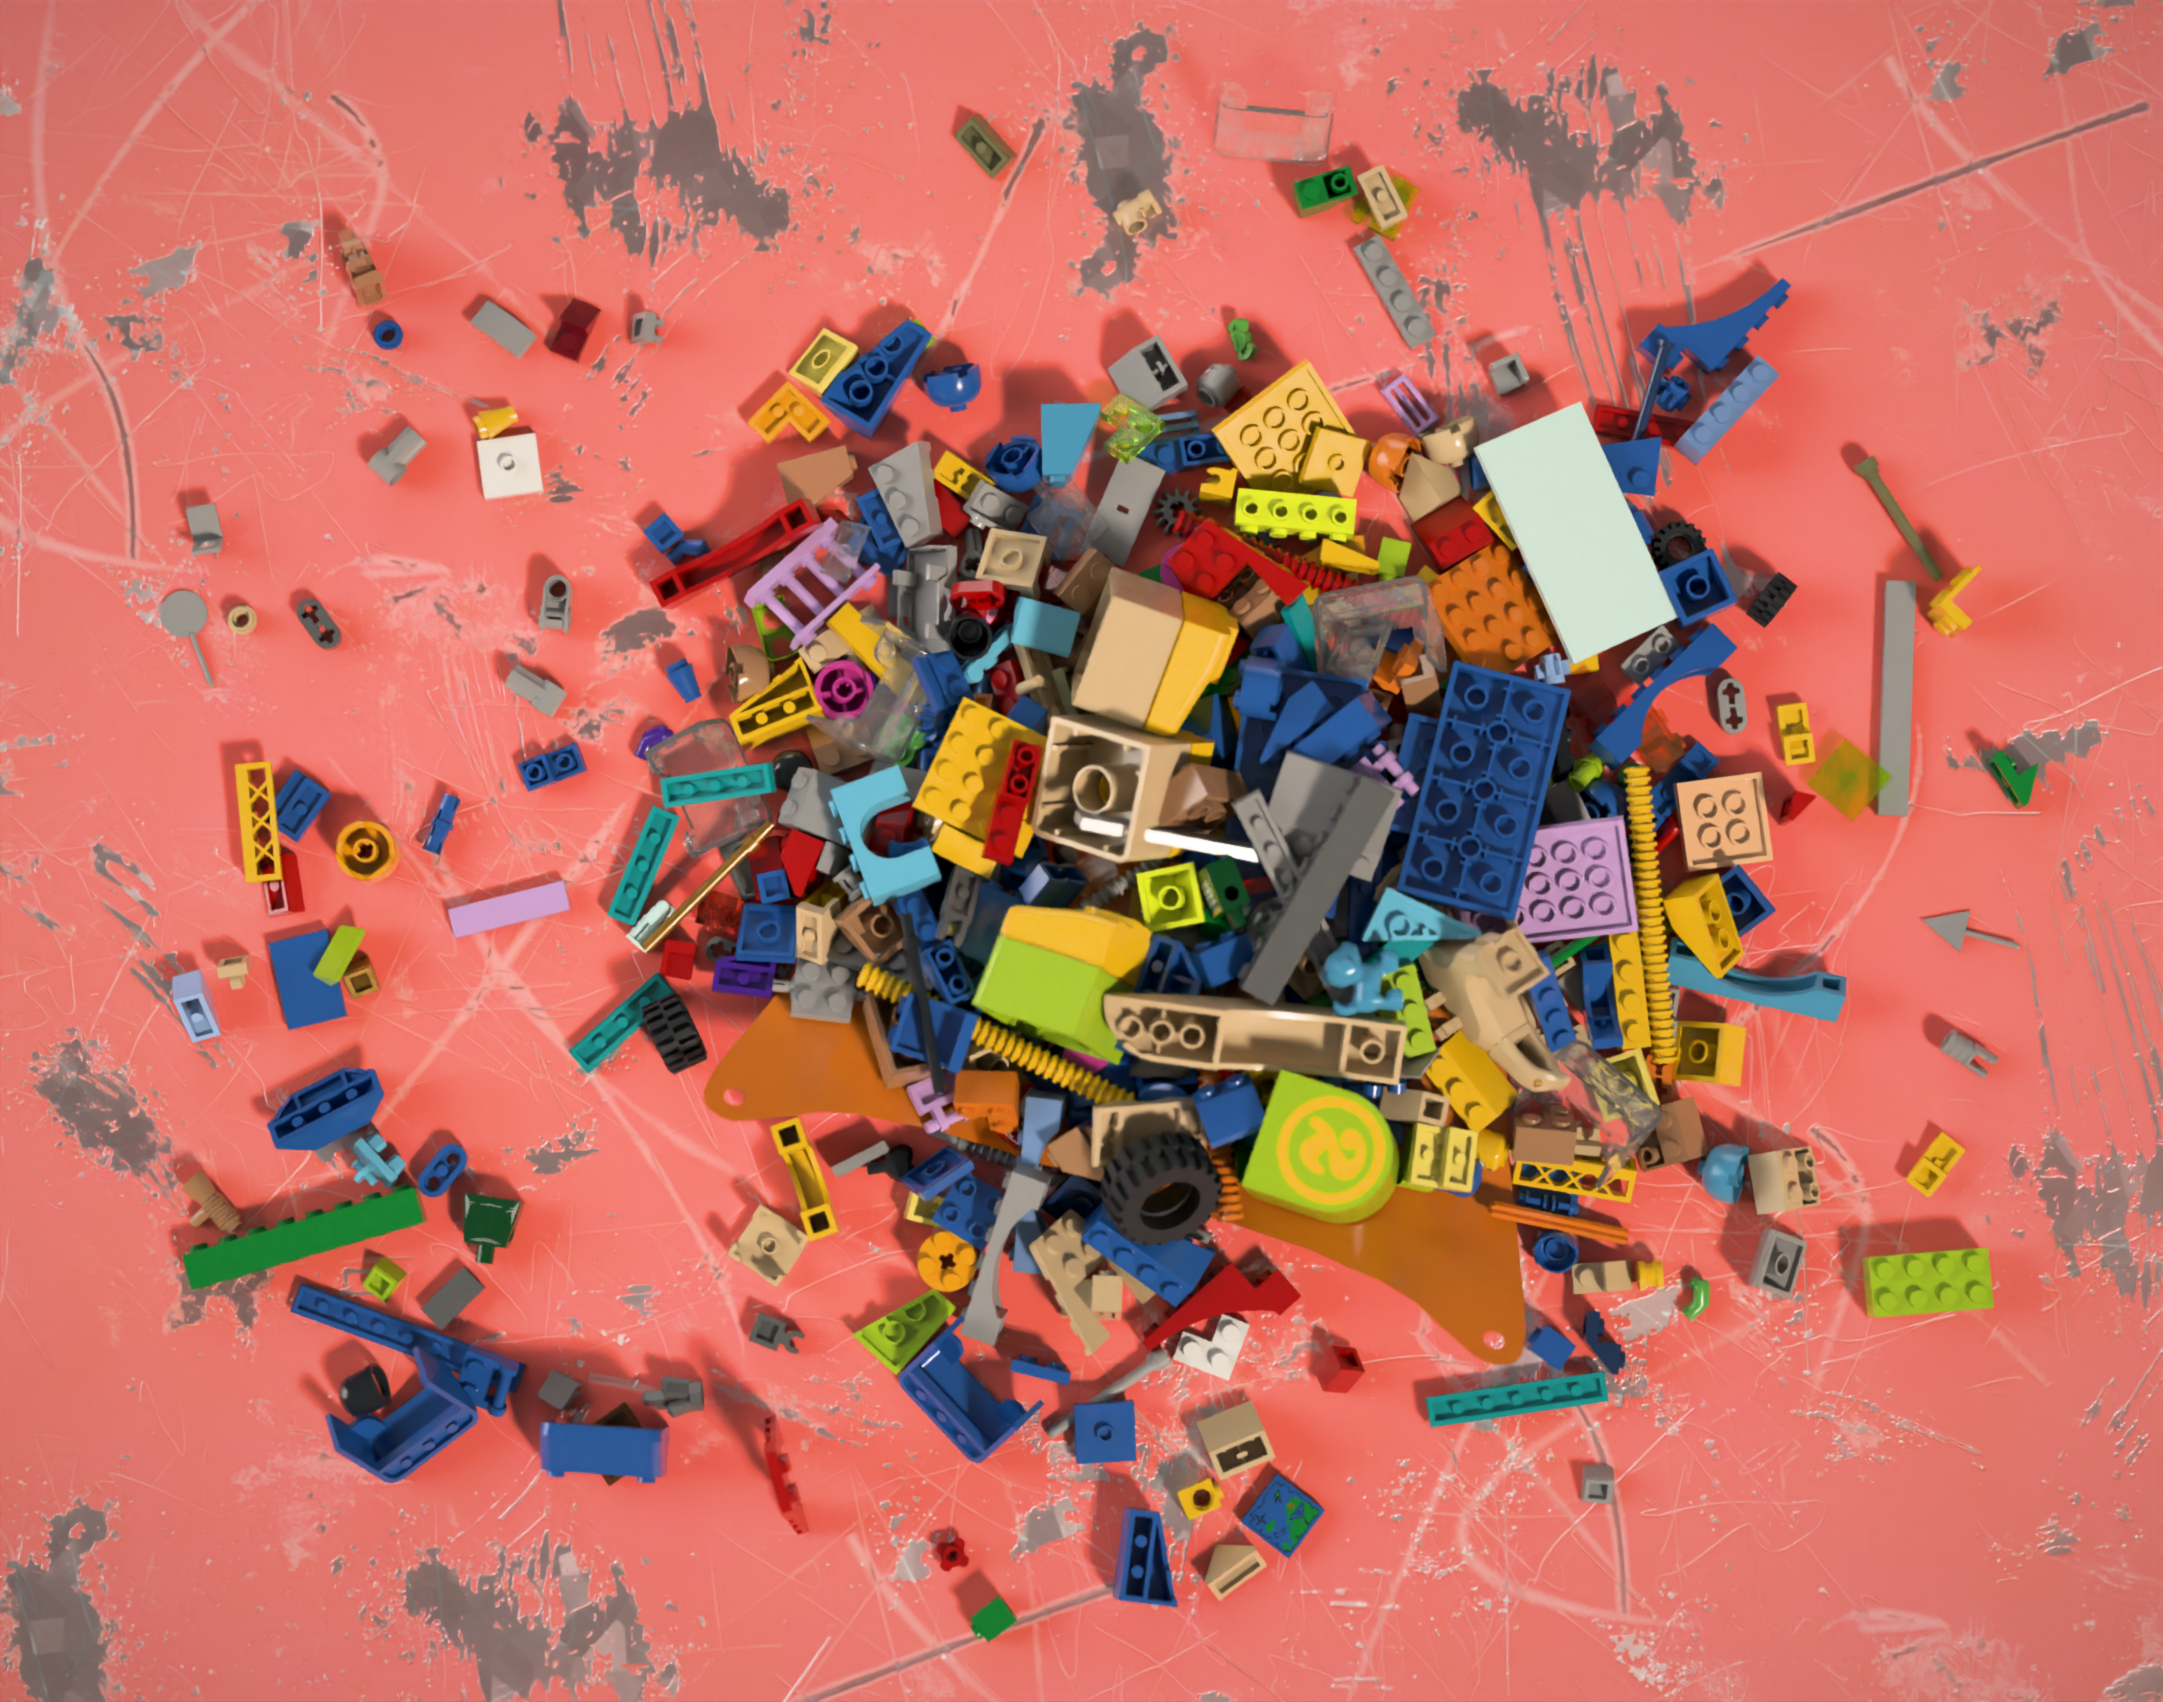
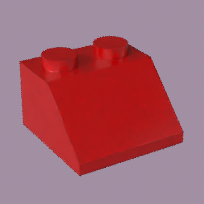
M1461 495L1410 525L1440 575L1494 541L1480 515Z
M792 828L790 834H786L782 839L780 857L794 894L805 901L821 886L825 874L816 869L825 842Z

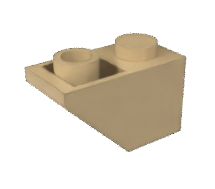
M1382 1086L1377 1109L1383 1118L1410 1125L1421 1123L1444 1128L1450 1098L1411 1089H1405L1403 1094L1388 1092L1387 1086Z

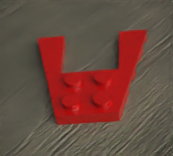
M1212 518L1206 519L1167 559L1185 592L1210 601L1247 564L1287 606L1291 605L1311 585L1309 581L1302 580L1291 573L1292 570L1281 563L1278 564L1265 556L1263 551L1256 547L1253 548L1242 541L1240 536ZM1239 631L1227 659V666L1232 665L1251 646V643Z
M777 1416L765 1418L766 1424L764 1429L767 1434H764V1456L780 1512L786 1521L789 1522V1525L793 1527V1530L797 1532V1535L809 1532L802 1503L796 1504L800 1500L796 1482L790 1483L788 1472L792 1470L788 1453L782 1454L780 1448L784 1445V1440Z

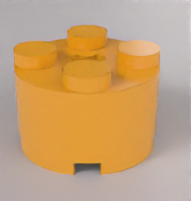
M371 821L354 822L343 829L337 839L335 855L339 867L347 875L361 882L375 883L386 879L395 871L400 862L401 853L397 838L390 830L378 823ZM365 846L373 848L370 858L363 856L365 854Z
M950 1231L939 1232L930 1236L919 1250L917 1258L919 1273L922 1279L936 1290L944 1292L959 1290L973 1279L977 1271L978 1255L975 1247ZM951 1253L954 1255L953 1261L956 1265L954 1268L949 1266L945 1270L941 1267L943 1262L940 1260V1257L942 1255L948 1256Z

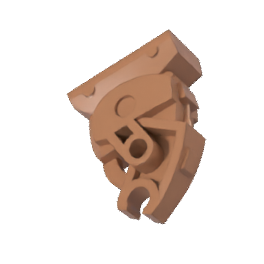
M349 228L337 231L342 246L340 250L341 258L348 278L356 292L360 309L388 299L384 278L376 269L372 257L363 242H360L356 234Z

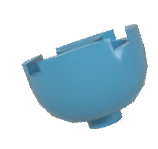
M1721 1144L1714 1147L1709 1152L1707 1158L1702 1157L1700 1159L1697 1174L1702 1175V1185L1706 1193L1713 1199L1732 1205L1738 1201L1746 1178L1745 1175L1743 1176L1744 1165L1748 1166L1749 1164L1747 1156L1750 1152L1748 1147L1735 1144Z

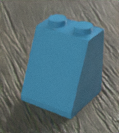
M1100 403L1041 404L1043 485H1049V489L1062 490L1066 489V485L1073 484L1099 425Z

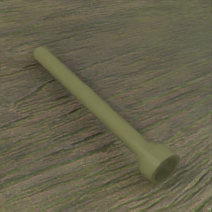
M1874 455L1853 467L1859 478L1862 476L1865 481L1868 480L1931 578L1934 581L1941 580L1943 577L1942 571L1878 474L1880 470L1877 466L1880 464Z

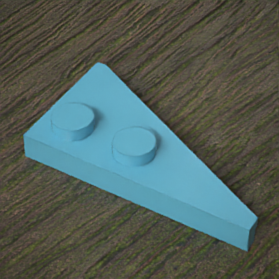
M1385 886L1360 939L1365 942L1471 939L1480 937L1482 932Z

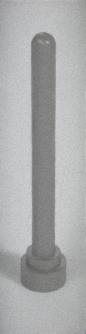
M1158 1345L1150 1351L1151 1355L1147 1357L1148 1360L1087 1402L1110 1401L1152 1371L1156 1370L1158 1372L1161 1369L1165 1371L1173 1365V1362L1164 1348ZM1074 1411L1047 1429V1435L1050 1438H1055L1074 1425Z

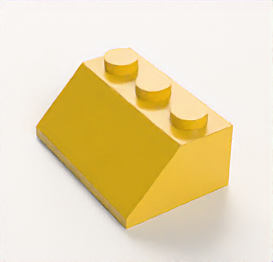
M1460 1029L1445 1039L1441 1045L1436 1046L1440 1047L1441 1051L1425 1072L1442 1095L1450 1098V1105L1471 1131L1480 1132L1499 1117L1520 1096L1486 1052L1468 1041Z

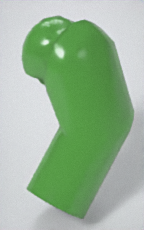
M1695 1276L1690 1280L1689 1287L1693 1291V1300L1681 1311L1691 1322L1710 1304L1711 1286L1708 1280L1703 1279L1701 1276Z

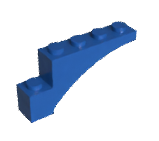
M1782 278L1768 292L1751 304L1712 321L1675 327H1664L1659 323L1636 350L1653 365L1659 348L1657 341L1662 339L1675 343L1674 349H1670L1664 371L1668 367L1673 371L1684 359L1681 355L1683 353L1707 376L1713 370L1719 373L1730 361L1726 356L1733 349L1738 352L1750 340L1746 336L1753 327L1758 331L1769 319L1766 313L1773 306L1778 310L1789 298L1786 292L1791 285Z

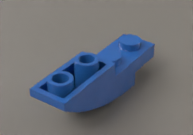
M1213 433L1180 437L1175 441L1119 449L1120 456L1122 451H1125L1165 469L1164 476L1232 462Z
M922 890L914 891L894 900L892 904L899 918L900 914L912 913L915 934L919 936L921 948L918 949L922 969L945 1002L951 1006L975 995L976 989L954 945H952L951 939L946 940L944 937V939L940 940L935 937L938 922Z

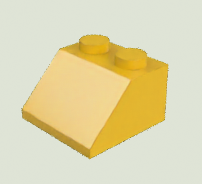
M1677 1020L1675 1042L1677 1051H1674V1053L1678 1056V1060L1673 1062L1672 1080L1740 1087L1746 1027L1727 1023Z

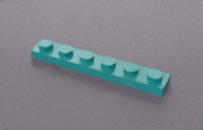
M1599 1371L1425 1397L1429 1426L1432 1428L1607 1402L1609 1397L1605 1372Z

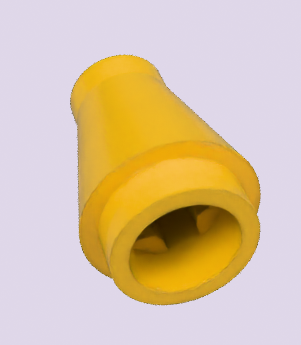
M510 405L504 408L478 412V416L473 417L472 420L482 440L487 437L491 439L513 423L518 422V417L513 406Z

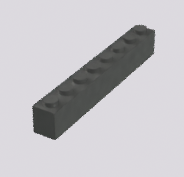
M1361 773L1358 774L1357 778L1352 777L1344 790V793L1347 794L1342 804L1337 803L1329 816L1331 820L1330 825L1326 831L1321 830L1314 842L1315 851L1311 857L1307 856L1301 863L1298 870L1301 873L1295 884L1291 883L1286 889L1283 899L1286 900L1280 911L1276 909L1268 921L1270 928L1265 937L1260 936L1252 950L1255 953L1250 963L1245 962L1238 973L1237 978L1240 979L1238 985L1241 989L1272 1006L1275 1004L1395 796L1393 791Z

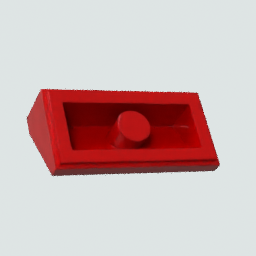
M1794 791L1784 797L1778 822L1779 825L1785 826L1794 821L1817 796Z
M294 853L281 854L283 880L263 882L269 918L305 911L298 861ZM270 857L261 859L262 875L275 874L274 861Z

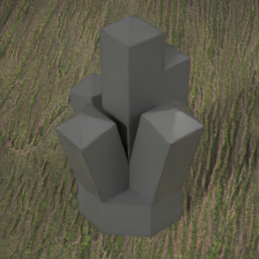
M664 1376L660 1381L662 1390L645 1391L642 1396V1401L646 1406H656L658 1410L667 1409V1413L673 1418L689 1412L704 1410L702 1379L689 1380Z

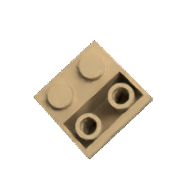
M1811 1146L1747 1156L1757 1215L1821 1205L1820 1188L1817 1184L1815 1172V1158L1812 1154Z
M1252 1400L1196 1422L1220 1481L1276 1458Z

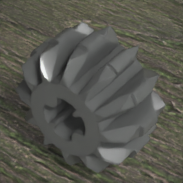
M1175 487V496H1172L1168 490H1165L1163 495L1166 501L1161 498L1155 500V504L1160 508L1153 510V516L1162 517L1156 521L1157 527L1167 524L1164 530L1165 535L1170 534L1177 519L1173 517V507L1175 510H1177V506L1185 508L1189 514L1195 512V516L1203 515V509L1194 508L1200 503L1199 497L1189 500L1192 493L1191 490L1188 489L1184 496H1181L1180 487ZM1178 532L1177 534H1175L1176 538H1180V537H1181V533H1180V532Z

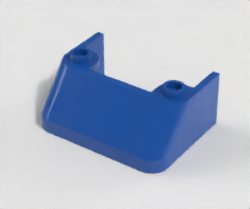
M961 1315L899 1374L898 1381L907 1395L970 1461L981 1463L1009 1439L1044 1403L1039 1400L1026 1412L1018 1401L1004 1399L1001 1403H998L958 1361L964 1354V1348L961 1340L952 1332L965 1321Z
M418 1346L412 1350L420 1372V1382L425 1388L383 1420L374 1415H367L357 1418L349 1425L331 1413L325 1416L335 1452L387 1483L399 1482L472 1428L479 1419L475 1404L448 1366Z
M553 1418L540 1422L541 1470H546V1476L565 1477V1472L634 1476L637 1477V1482L655 1483L656 1478L666 1475L670 1426L653 1429L556 1422V1419Z

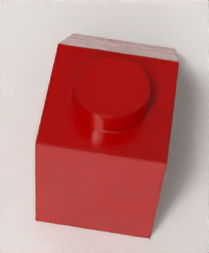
M913 800L879 812L875 825L872 851L887 853L888 844L891 840L901 843L912 842L916 809L912 807Z

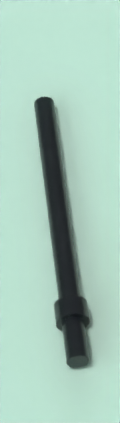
M910 912L900 914L904 936L901 942L903 951H907L934 1094L946 1092L918 949L921 948L920 938L915 934L912 913Z

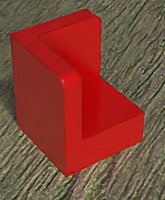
M665 939L659 974L666 977L691 980L698 946L693 943Z
M1332 1345L1314 1366L1315 1374L1323 1392L1347 1393L1365 1373L1356 1348Z

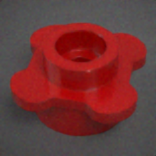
M955 1538L953 1542L938 1543L936 1551L941 1557L940 1567L942 1570L950 1571L953 1567H966L968 1565L969 1557L965 1555V1541L962 1538ZM955 1552L956 1556L951 1557L950 1553Z

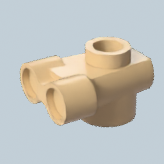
M1147 189L1138 194V197L1134 200L1127 199L1122 201L1117 207L1118 210L1113 212V216L1122 230L1125 229L1128 235H1136L1147 227V218H1153L1163 211L1150 189Z

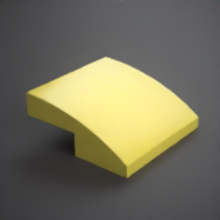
M1421 1123L1413 1124L1406 1184L1471 1192L1478 1132L1453 1127L1442 1128Z

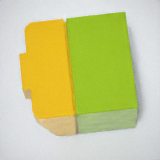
M1021 905L1011 907L999 932L1001 936L998 935L972 1005L1022 1034L1119 1065L1123 1051L1115 1049L1118 1039L1111 1031L1106 1020L1104 994L1134 993L1151 943L1149 939L1152 932L1134 919L1092 906H1086L1084 911Z

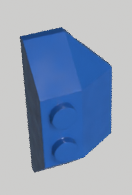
M1154 933L1134 993L1199 996L1204 982L1183 943ZM1117 1040L1115 1049L1134 1055Z
M342 1068L291 1094L280 1107L274 1119L271 1118L267 1123L276 1149L316 1151L369 1124L385 1094L377 1072L374 1069Z

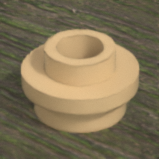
M246 605L234 607L227 617L229 628L239 635L251 633L256 628L258 621L255 611ZM245 615L248 618V622L241 626L238 623V619Z

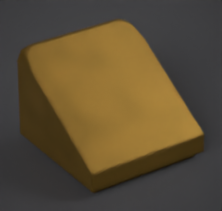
M369 956L349 963L342 977L353 1000L381 989Z

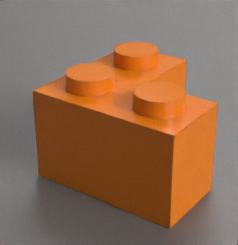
M961 1070L959 1074L956 1073L953 1103L957 1116H962L965 1119L987 1117L990 1130L1002 1134L1019 1131L1022 1120L1020 1104L1023 1095L1017 1072Z

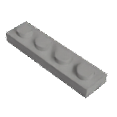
M1378 234L1354 247L1353 252L1409 350L1412 351L1437 336L1435 330L1380 235Z

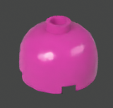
M843 660L829 663L818 674L814 683V695L818 705L823 709V715L834 721L846 722L857 718L868 708L873 698V683L870 675L856 666V663Z

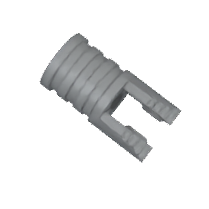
M1952 1029L1946 1035L1939 1048V1052L1945 1053L1948 1057L1961 1063L1962 1066L1983 1079L1988 1075V1071L1972 1060L1974 1056L1978 1055L1992 1064H1996L1999 1060L1997 1055L1976 1042H1972V1040L1964 1037L1961 1033H1957L1955 1029Z

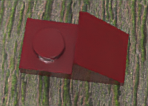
M573 298L559 317L561 325L552 343L550 352L578 364L601 309Z

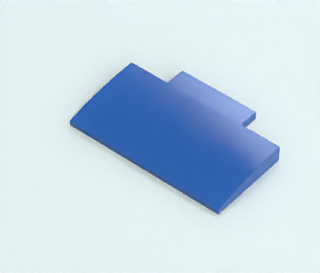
M1454 660L1439 720L1410 712L1397 763L1405 772L1409 771L1413 775V781L1420 790L1413 796H1410L1403 788L1401 798L1404 803L1396 809L1389 830L1409 836L1395 891L1413 899L1515 921L1571 690ZM1394 776L1391 785L1397 781Z

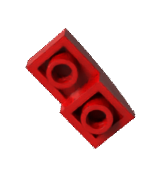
M933 479L935 496L938 497L941 524L957 540L972 525L969 521L971 516L962 509L964 505L940 481Z

